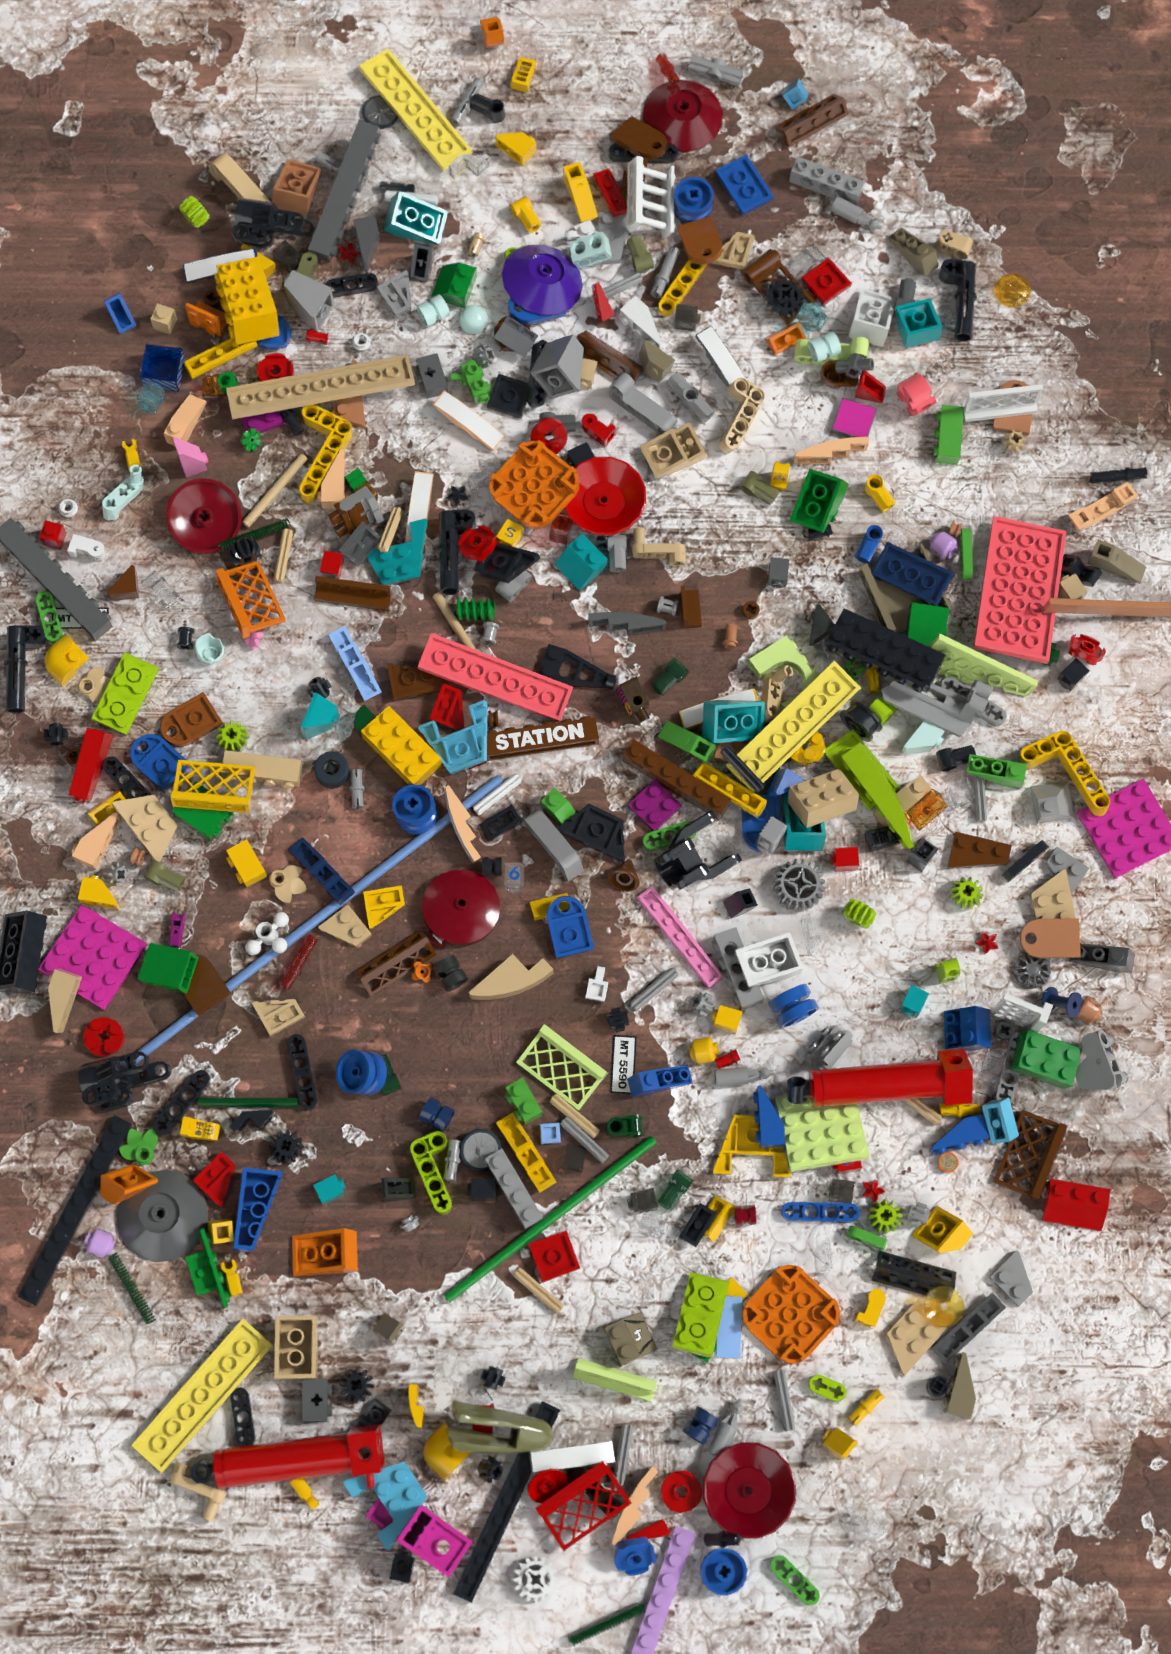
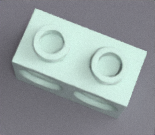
M595 232L590 236L577 238L569 242L572 262L578 269L612 258L609 239L603 232Z

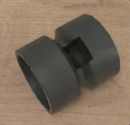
M455 955L444 958L433 967L438 978H442L441 983L447 992L460 987L468 980L464 970L459 969L460 963Z

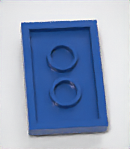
M747 155L715 170L716 176L742 216L772 201L774 198Z

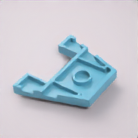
M485 700L469 706L474 725L445 737H440L436 721H430L418 726L420 732L423 733L429 745L442 758V763L451 774L487 761V701Z
M406 1462L386 1467L381 1473L374 1474L375 1487L373 1489L394 1520L393 1523L376 1534L387 1551L392 1548L394 1542L401 1535L420 1505H423L428 1498V1495ZM365 1475L343 1481L352 1498H356L368 1489Z

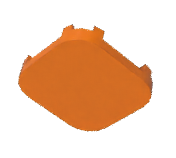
M539 440L538 442L523 441L518 445V450L497 473L491 475L489 489L492 498L498 505L524 526L538 530L549 525L575 497L579 490L580 482L575 468L569 466L549 450L543 442Z
M785 1265L778 1268L747 1301L742 1312L743 1323L748 1331L779 1360L787 1364L801 1363L808 1358L836 1327L840 1318L839 1304L835 1298H832L803 1271L804 1269L794 1265Z

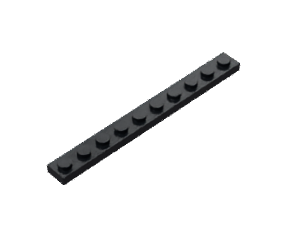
M115 1115L113 1116L19 1293V1298L38 1306L101 1186V1175L108 1173L119 1152V1148L123 1145L129 1130L133 1126L132 1123Z
M542 1401L535 1417L546 1421L552 1429L560 1409ZM529 1452L517 1454L453 1593L470 1603L474 1600L531 1476Z

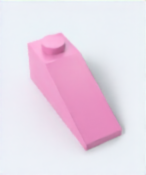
M179 438L173 439L186 478L207 470L206 463L209 462L205 452L201 453L199 446Z

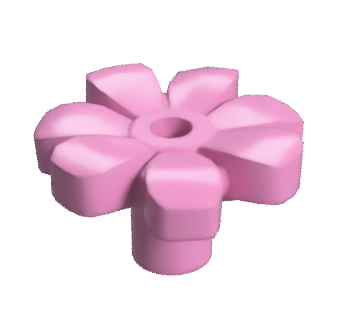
M255 631L250 633V637L244 641L245 645L250 646L251 649L257 648L259 646L258 639L263 638V632Z

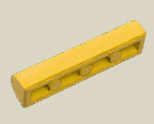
M230 338L183 363L190 378L193 380L258 347L257 342L252 341L236 345L235 339Z
M704 761L693 774L694 777L730 798L731 803L756 818L761 815L766 807L767 800Z

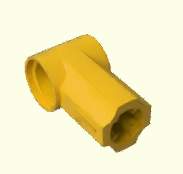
M527 196L510 203L513 215L516 219L519 218L528 233H534L542 227V223L533 211V206Z
M873 474L869 476L864 485L865 493L871 496L882 513L888 511L896 504L895 500L883 485V479L879 475ZM869 483H875L878 488H872Z

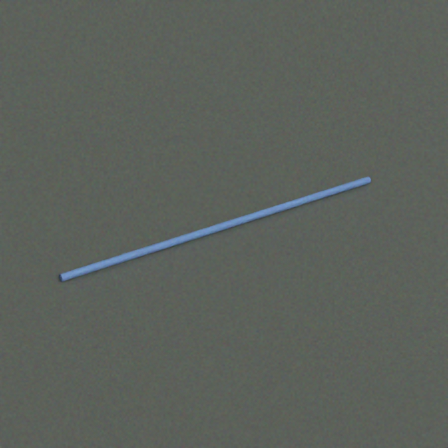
M498 775L461 802L462 805L468 810L501 785L503 781ZM449 812L440 818L430 830L418 835L354 884L352 888L355 893L342 905L336 900L332 901L284 939L287 941L288 947L450 824L452 821ZM272 948L225 983L230 992L281 953H276ZM191 1009L138 1051L149 1055L199 1016L194 1009ZM138 1057L136 1060V1064L143 1060L144 1057Z

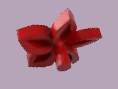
M352 242L347 245V248L340 246L339 249L343 254L339 260L348 259L353 264V257L358 256L360 252L353 249Z
M982 931V939L978 940L975 944L983 946L984 954L988 953L990 948L999 949L997 943L993 942L997 934L988 936L986 932Z
M878 1179L874 1180L872 1184L863 1182V1186L867 1190L863 1193L862 1197L870 1196L873 1202L878 1200V1195L885 1192L883 1188L878 1187Z

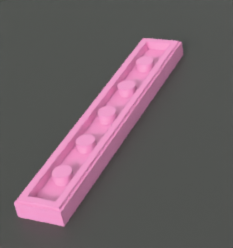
M653 886L637 897V900L708 989L724 978L723 974Z

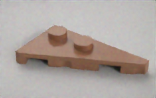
M352 359L350 365L357 364V361ZM362 395L336 401L333 414L349 421L351 425L366 428Z

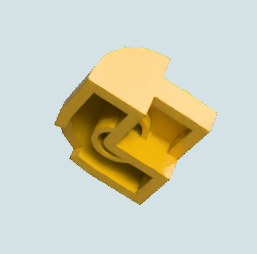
M67 634L61 636L49 647L44 659L47 671L62 687L77 675L76 671L90 660Z
M445 1423L428 1438L423 1450L424 1460L443 1482L472 1453L458 1451L452 1447L446 1432L448 1426Z

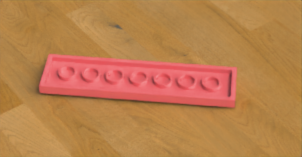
M433 633L430 634L417 669L558 723L561 721L573 689L572 686Z

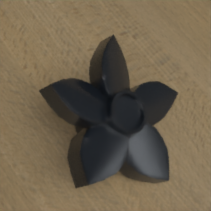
M451 486L452 494L446 497L448 500H454L456 506L460 504L461 500H469L465 494V486H461L458 489Z

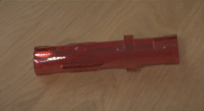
M307 935L291 965L287 966V972L279 984L282 988L289 991L297 976L301 975V969L318 941L313 935Z

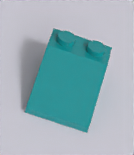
M399 191L391 197L383 230L398 237L439 245L448 211Z
M704 701L702 738L712 743L753 740L764 729L765 701Z
M789 792L783 793V823L787 825L783 837L785 850L823 851L826 839L825 823L822 822L806 828L788 803Z

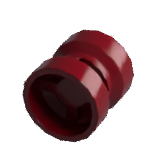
M748 1205L746 1209L745 1207L734 1206L736 1226H742L746 1222L749 1225H756L755 1205Z

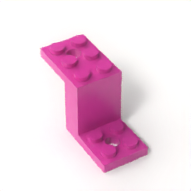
M378 1497L365 1517L384 1529L393 1523L394 1520ZM420 1505L401 1535L397 1538L399 1543L448 1578L473 1542L423 1505ZM441 1541H447L450 1545L449 1551L445 1554L440 1553L437 1549Z

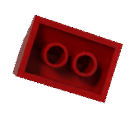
M1050 1179L1046 1183L1042 1221L1102 1231L1108 1212L1111 1189Z

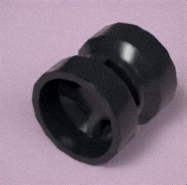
M482 857V876H489L490 874L502 876V857H495L494 859Z
M942 1376L932 1377L926 1383V1391L932 1397H940L948 1392L949 1383Z

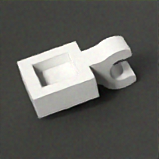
M588 220L574 226L573 231L566 232L564 240L569 245V242L577 238L590 236L596 230L591 221Z
M598 966L595 979L589 978L585 999L605 1002L608 982L603 981L605 967Z

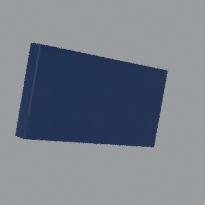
M889 542L886 543L871 571L874 578L933 606L939 605L955 575L953 572Z

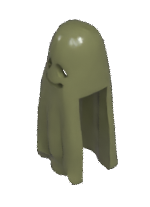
M456 1400L452 1402L451 1408L455 1411L457 1422L511 1428L510 1435L507 1436L471 1429L447 1427L448 1440L452 1443V1447L458 1451L489 1454L540 1452L547 1449L552 1443V1429L542 1419Z

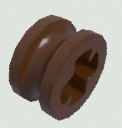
M207 291L204 295L205 304L215 309L220 306L221 298L217 295V291ZM211 297H215L214 302H210L209 299H211Z
M753 601L745 603L742 610L743 616L750 620L755 619L760 611L759 605ZM748 607H751V609L755 608L754 614L746 612Z
M495 710V712L488 711L489 728L493 725L499 727L498 710Z
M72 748L67 752L66 760L70 766L76 767L77 761L73 762L71 756L74 757L73 754H77L79 757L80 750Z

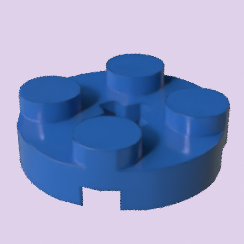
M277 314L279 336L257 340L262 349L273 351L287 347L291 339V328L288 321L284 320L282 316Z
M646 1537L620 1541L616 1545L614 1552L615 1566L619 1571L620 1569L625 1571L626 1575L635 1576L643 1574L649 1570L652 1562L654 1565L656 1561L654 1547Z

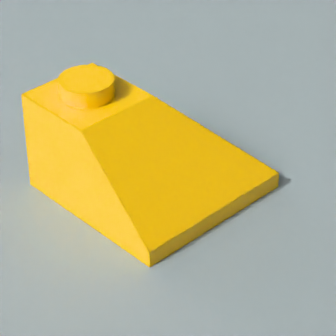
M936 1206L930 1213L926 1225L921 1224L912 1234L913 1238L938 1253L960 1250L973 1236V1232L963 1220L939 1206Z

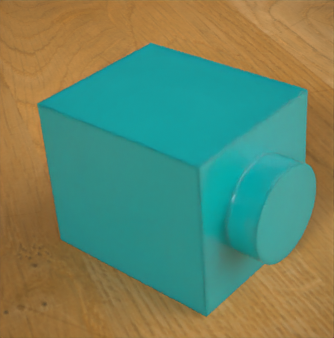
M911 985L899 1009L903 1011L902 1013L905 1016L917 1018L929 993Z
M336 1175L314 1184L323 1206L345 1195L343 1190L346 1189L342 1178L337 1179Z

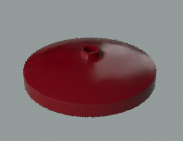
M200 478L184 483L173 493L166 509V522L170 534L180 546L194 553L211 554L222 550L221 545L220 547L218 546L219 542H224V540L227 541V539L237 536L241 527L242 511L237 497L227 486L216 480ZM200 515H205L206 520L202 521Z
M465 869L447 871L436 877L427 887L422 901L423 919L431 933L439 940L456 946L475 944L486 938L496 926L500 913V901L494 886L479 873Z

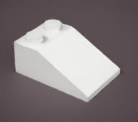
M861 288L848 337H864L869 340L870 344L883 347L889 331L896 298Z
M790 932L735 950L748 987L784 980L799 975L804 969Z

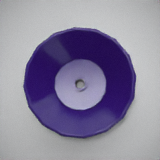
M544 244L526 245L514 250L505 260L501 273L504 289L512 301L525 311L541 316L558 315L570 310L580 299L583 288L581 273L572 262V259L559 249Z

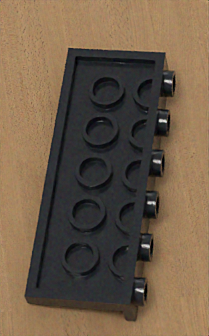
M845 608L842 610L828 639L825 638L824 640L828 651L835 654L839 652L849 661L856 660L861 662L860 665L864 668H874L878 674L884 677L889 675L901 685L906 683L919 693L922 691L928 693L946 658L944 653Z

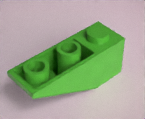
M666 721L658 735V738L707 764L717 748L715 744L669 721Z
M970 754L967 773L1002 786L1021 789L1025 779L1027 764Z

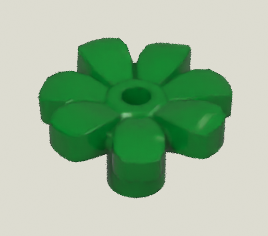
M249 428V432L243 431L240 443L245 445L244 450L256 451V445H262V440L258 439L261 437V434L255 428Z

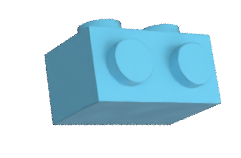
M1009 1097L991 1100L982 1106L992 1144L1010 1142L1019 1136Z

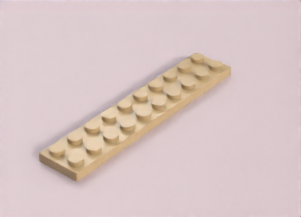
M407 354L229 387L226 390L232 419L414 386L415 380Z

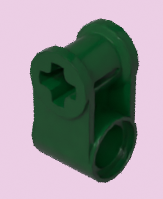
M643 1115L611 1118L605 1129L607 1135L611 1138L644 1136L641 1123ZM617 1123L620 1126V1131L613 1132L610 1129V1124Z

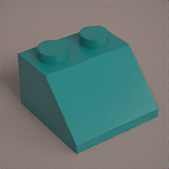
M930 298L895 307L899 334L905 348L940 340L942 325Z
M581 534L568 545L556 561L555 566L581 591L607 568L608 559Z

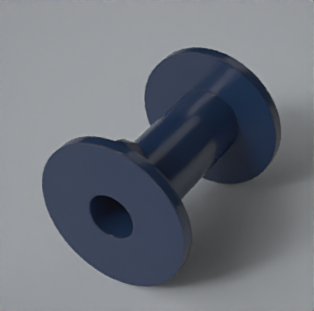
M1048 987L1044 991L1041 1000L1042 1006L1045 1002L1053 1005L1051 1011L1055 1007L1066 1009L1067 1015L1072 1018L1080 1013L1083 1003L1080 993L1073 992L1069 997L1058 995L1055 987Z

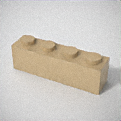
M225 750L223 764L255 766L253 784H256V782H261L266 786H275L277 784L283 785L284 788L293 789L300 785L303 767L301 760ZM229 770L221 771L223 778H227L232 774ZM243 771L238 776L241 780H246L250 777V772ZM234 777V778H233L232 780H230V781L235 782V781H237V779Z

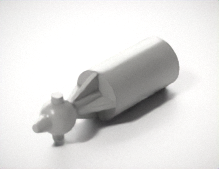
M839 196L835 199L831 207V211L855 224H869L870 231L882 229L878 217L870 219L864 209Z
M746 1066L714 1070L716 1088L745 1085L758 1077L767 1079L775 1074L773 1070H769L766 1067L761 1068L759 1071Z
M740 1398L731 1405V1413L720 1422L707 1452L715 1457L724 1448L731 1445L736 1434L737 1415L743 1410L742 1399Z

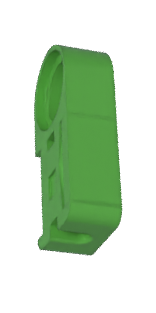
M851 1225L846 1234L851 1239L881 1251L885 1249L888 1241L883 1237Z

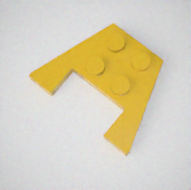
M734 1115L713 1169V1174L731 1175L732 1154L772 1156V1177L791 1178L783 1147L760 1148V1144L756 1143L755 1132L759 1131L758 1123H755L754 1116Z

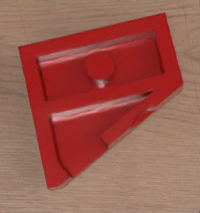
M443 683L429 719L459 731L465 729L461 690Z
M221 1151L193 1181L221 1207L236 1165Z

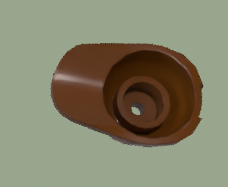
M827 362L821 368L820 379L829 388L839 389L841 387H856L858 385L859 377L852 378L847 376L846 373L836 372V362Z

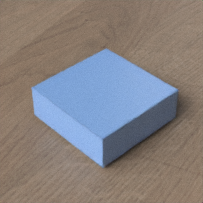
M559 1122L540 1124L541 1145L561 1143Z

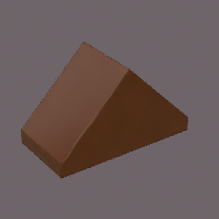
M131 565L107 591L112 601L139 598L138 574L135 566Z

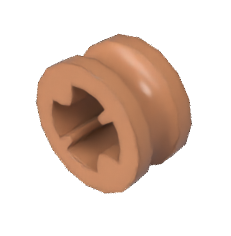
M953 521L949 535L957 539L962 523L956 524Z
M135 848L130 864L134 865L136 863L137 866L141 867L146 851H139L138 848Z

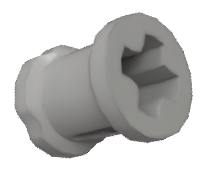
M661 596L657 612L670 613L675 617L679 600L671 601Z
M484 622V631L480 642L485 645L494 646L497 642L495 640L496 633L500 626L493 622Z

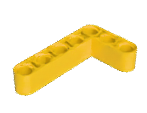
M314 404L303 407L304 423L328 435V438L300 484V496L305 503H313L317 499L318 491H321V484L340 449L345 451L353 436L349 421ZM308 414H315L313 417H307ZM326 421L332 422V423L329 424V425H324V424H323V423L326 422ZM342 429H347V430H348V431L345 432V433L339 432V431L342 430ZM333 444L339 445L337 448H331ZM325 459L330 460L329 463H322ZM315 475H321L319 479L313 478ZM306 490H312V491H313V492L310 493V494H305V493H304Z
M1058 731L1022 749L1019 763L1027 764L1026 769H1032L1058 757L1093 815L1103 816L1106 814L1110 805V798L1069 732ZM1062 740L1066 744H1060L1058 741ZM1041 748H1046V749H1048L1049 751H1048V752H1044V751L1041 750ZM1024 756H1030L1032 759L1028 760ZM1067 756H1073L1075 759L1071 760ZM1082 771L1085 775H1079L1077 772ZM1086 787H1092L1094 791H1089ZM1096 803H1102L1104 806L1099 807Z

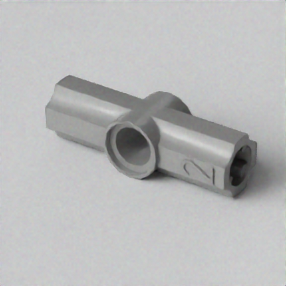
M693 55L688 67V71L704 75L709 81L714 83L723 81L739 86L743 75V70L728 66L723 60L718 58L709 60Z
M679 372L669 378L667 385L682 400L683 406L690 409L702 423L707 422L714 415L715 411L699 395L698 389L691 386ZM687 396H693L694 399H688Z

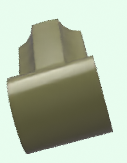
M635 235L628 239L627 245L632 256L634 271L639 273L653 269V259L650 252H647L642 236Z
M750 471L740 485V489L749 496L755 495L769 505L775 501L779 494V490L766 483L754 471Z
M156 860L151 862L143 876L149 882L156 885L160 884L176 893L182 889L186 880L185 877L169 870L167 866Z

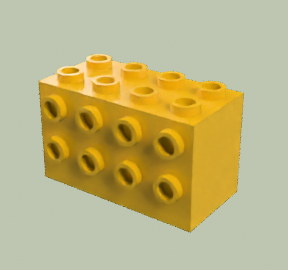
M260 257L216 265L217 273H214L216 284H219L216 285L217 295L222 298L220 299L221 308L226 312L224 313L226 324L231 326L228 327L231 338L235 339L236 345L279 336L277 311Z

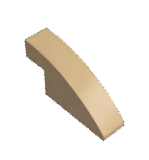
M512 954L469 992V997L473 1000H493L517 995L545 981L554 973V969L542 958L528 971Z

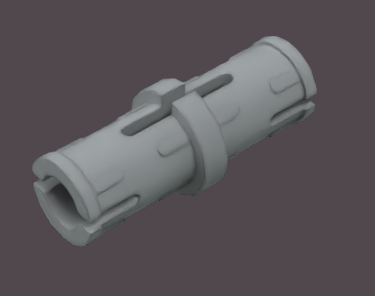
M355 769L350 770L351 786L349 787V791L352 793V809H357V801L359 809L364 808L363 792L365 791L364 786H362V770L357 769L356 777Z
M449 1140L447 1157L444 1159L446 1164L443 1180L456 1181L457 1167L460 1164L461 1141Z

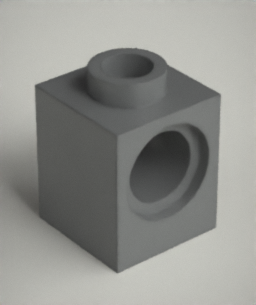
M770 558L767 585H771L774 588L786 587L789 559Z

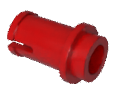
M312 328L311 330L307 329L305 340L308 343L316 342L327 345L329 333L313 331Z
M730 1049V1052L715 1059L718 1069L733 1063L738 1064L737 1061H740L736 1049L733 1051Z

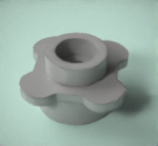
M409 1215L402 1219V1224L399 1225L400 1228L404 1229L405 1232L416 1228L419 1225L417 1215L414 1217Z

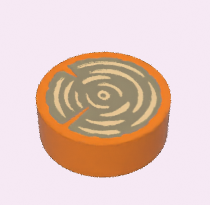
M950 1152L942 1154L938 1159L939 1169L944 1173L955 1171L958 1167L956 1155Z

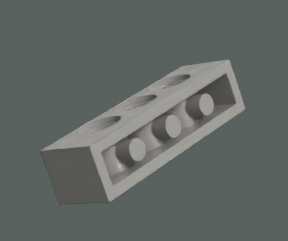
M797 157L789 180L790 183L833 199L839 196L854 205H857L865 182L801 157Z
M737 928L715 934L713 937L714 941L711 942L714 952H718L721 958L718 962L721 970L726 971L727 977H725L728 988H732L734 992L732 998L735 1006H739L742 1011L763 1003L764 997L759 985L749 987V990L746 992L739 989L738 985L742 983L747 985L743 972L736 974L731 969L733 966L741 968L736 953L730 956L724 951L726 948H732L735 951L744 947Z

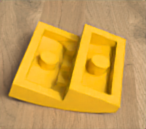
M409 1384V1404L412 1417L416 1426L423 1430L425 1408L424 1406H417L419 1386Z

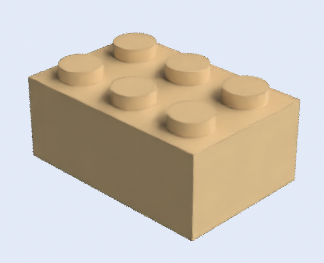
M837 769L789 786L788 803L805 827L808 828L857 810L859 794L843 772Z
M316 1315L275 1316L274 1379H318V1317Z

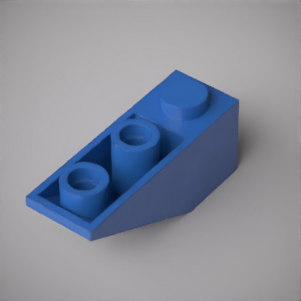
M688 1065L638 1072L627 1078L632 1097L650 1095L693 1084Z
M757 1086L756 1091H753V1102L757 1103V1111H754L755 1123H758L759 1131L755 1132L756 1143L760 1144V1148L784 1147V1123L763 1088Z
M984 1114L964 1118L931 1147L929 1153L935 1152L936 1155L947 1153V1149L954 1148L957 1151L965 1149L968 1144L973 1143L974 1146L985 1144L990 1135Z

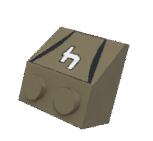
M641 1312L604 1328V1332L621 1367L658 1350Z

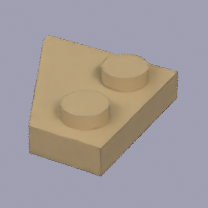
M736 232L731 237V240L722 246L721 256L712 264L743 270L747 265L755 236Z
M346 905L318 927L321 932H326L341 941L348 942V944L356 948L372 936L349 905Z
M295 999L285 1001L272 1000L270 1002L255 1001L252 1003L270 1037L305 1018Z

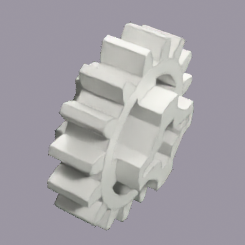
M534 1556V1561L532 1562L529 1558H526L527 1564L524 1565L520 1562L519 1565L522 1569L515 1570V1573L519 1575L518 1578L513 1579V1581L519 1583L515 1590L521 1589L522 1592L519 1596L522 1597L526 1594L528 1602L531 1597L534 1598L535 1603L538 1602L539 1597L546 1601V1594L549 1596L553 1595L550 1591L551 1588L557 1589V1586L553 1584L554 1581L558 1580V1577H553L557 1570H551L552 1562L546 1565L544 1557L541 1561H538L537 1556ZM531 1565L543 1566L539 1571H532L529 1568ZM523 1572L528 1578V1583L524 1587L522 1584ZM528 1572L534 1575L540 1574V1581L543 1587L537 1583L532 1585V1578ZM547 1572L550 1575L549 1586L544 1583V1576ZM533 1588H540L543 1591L540 1594L529 1593Z

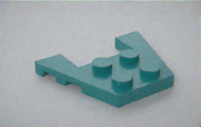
M426 518L409 522L413 541L390 546L388 552H380L375 547L367 556L382 585L388 586L420 578L423 546L426 539L425 532L428 525Z

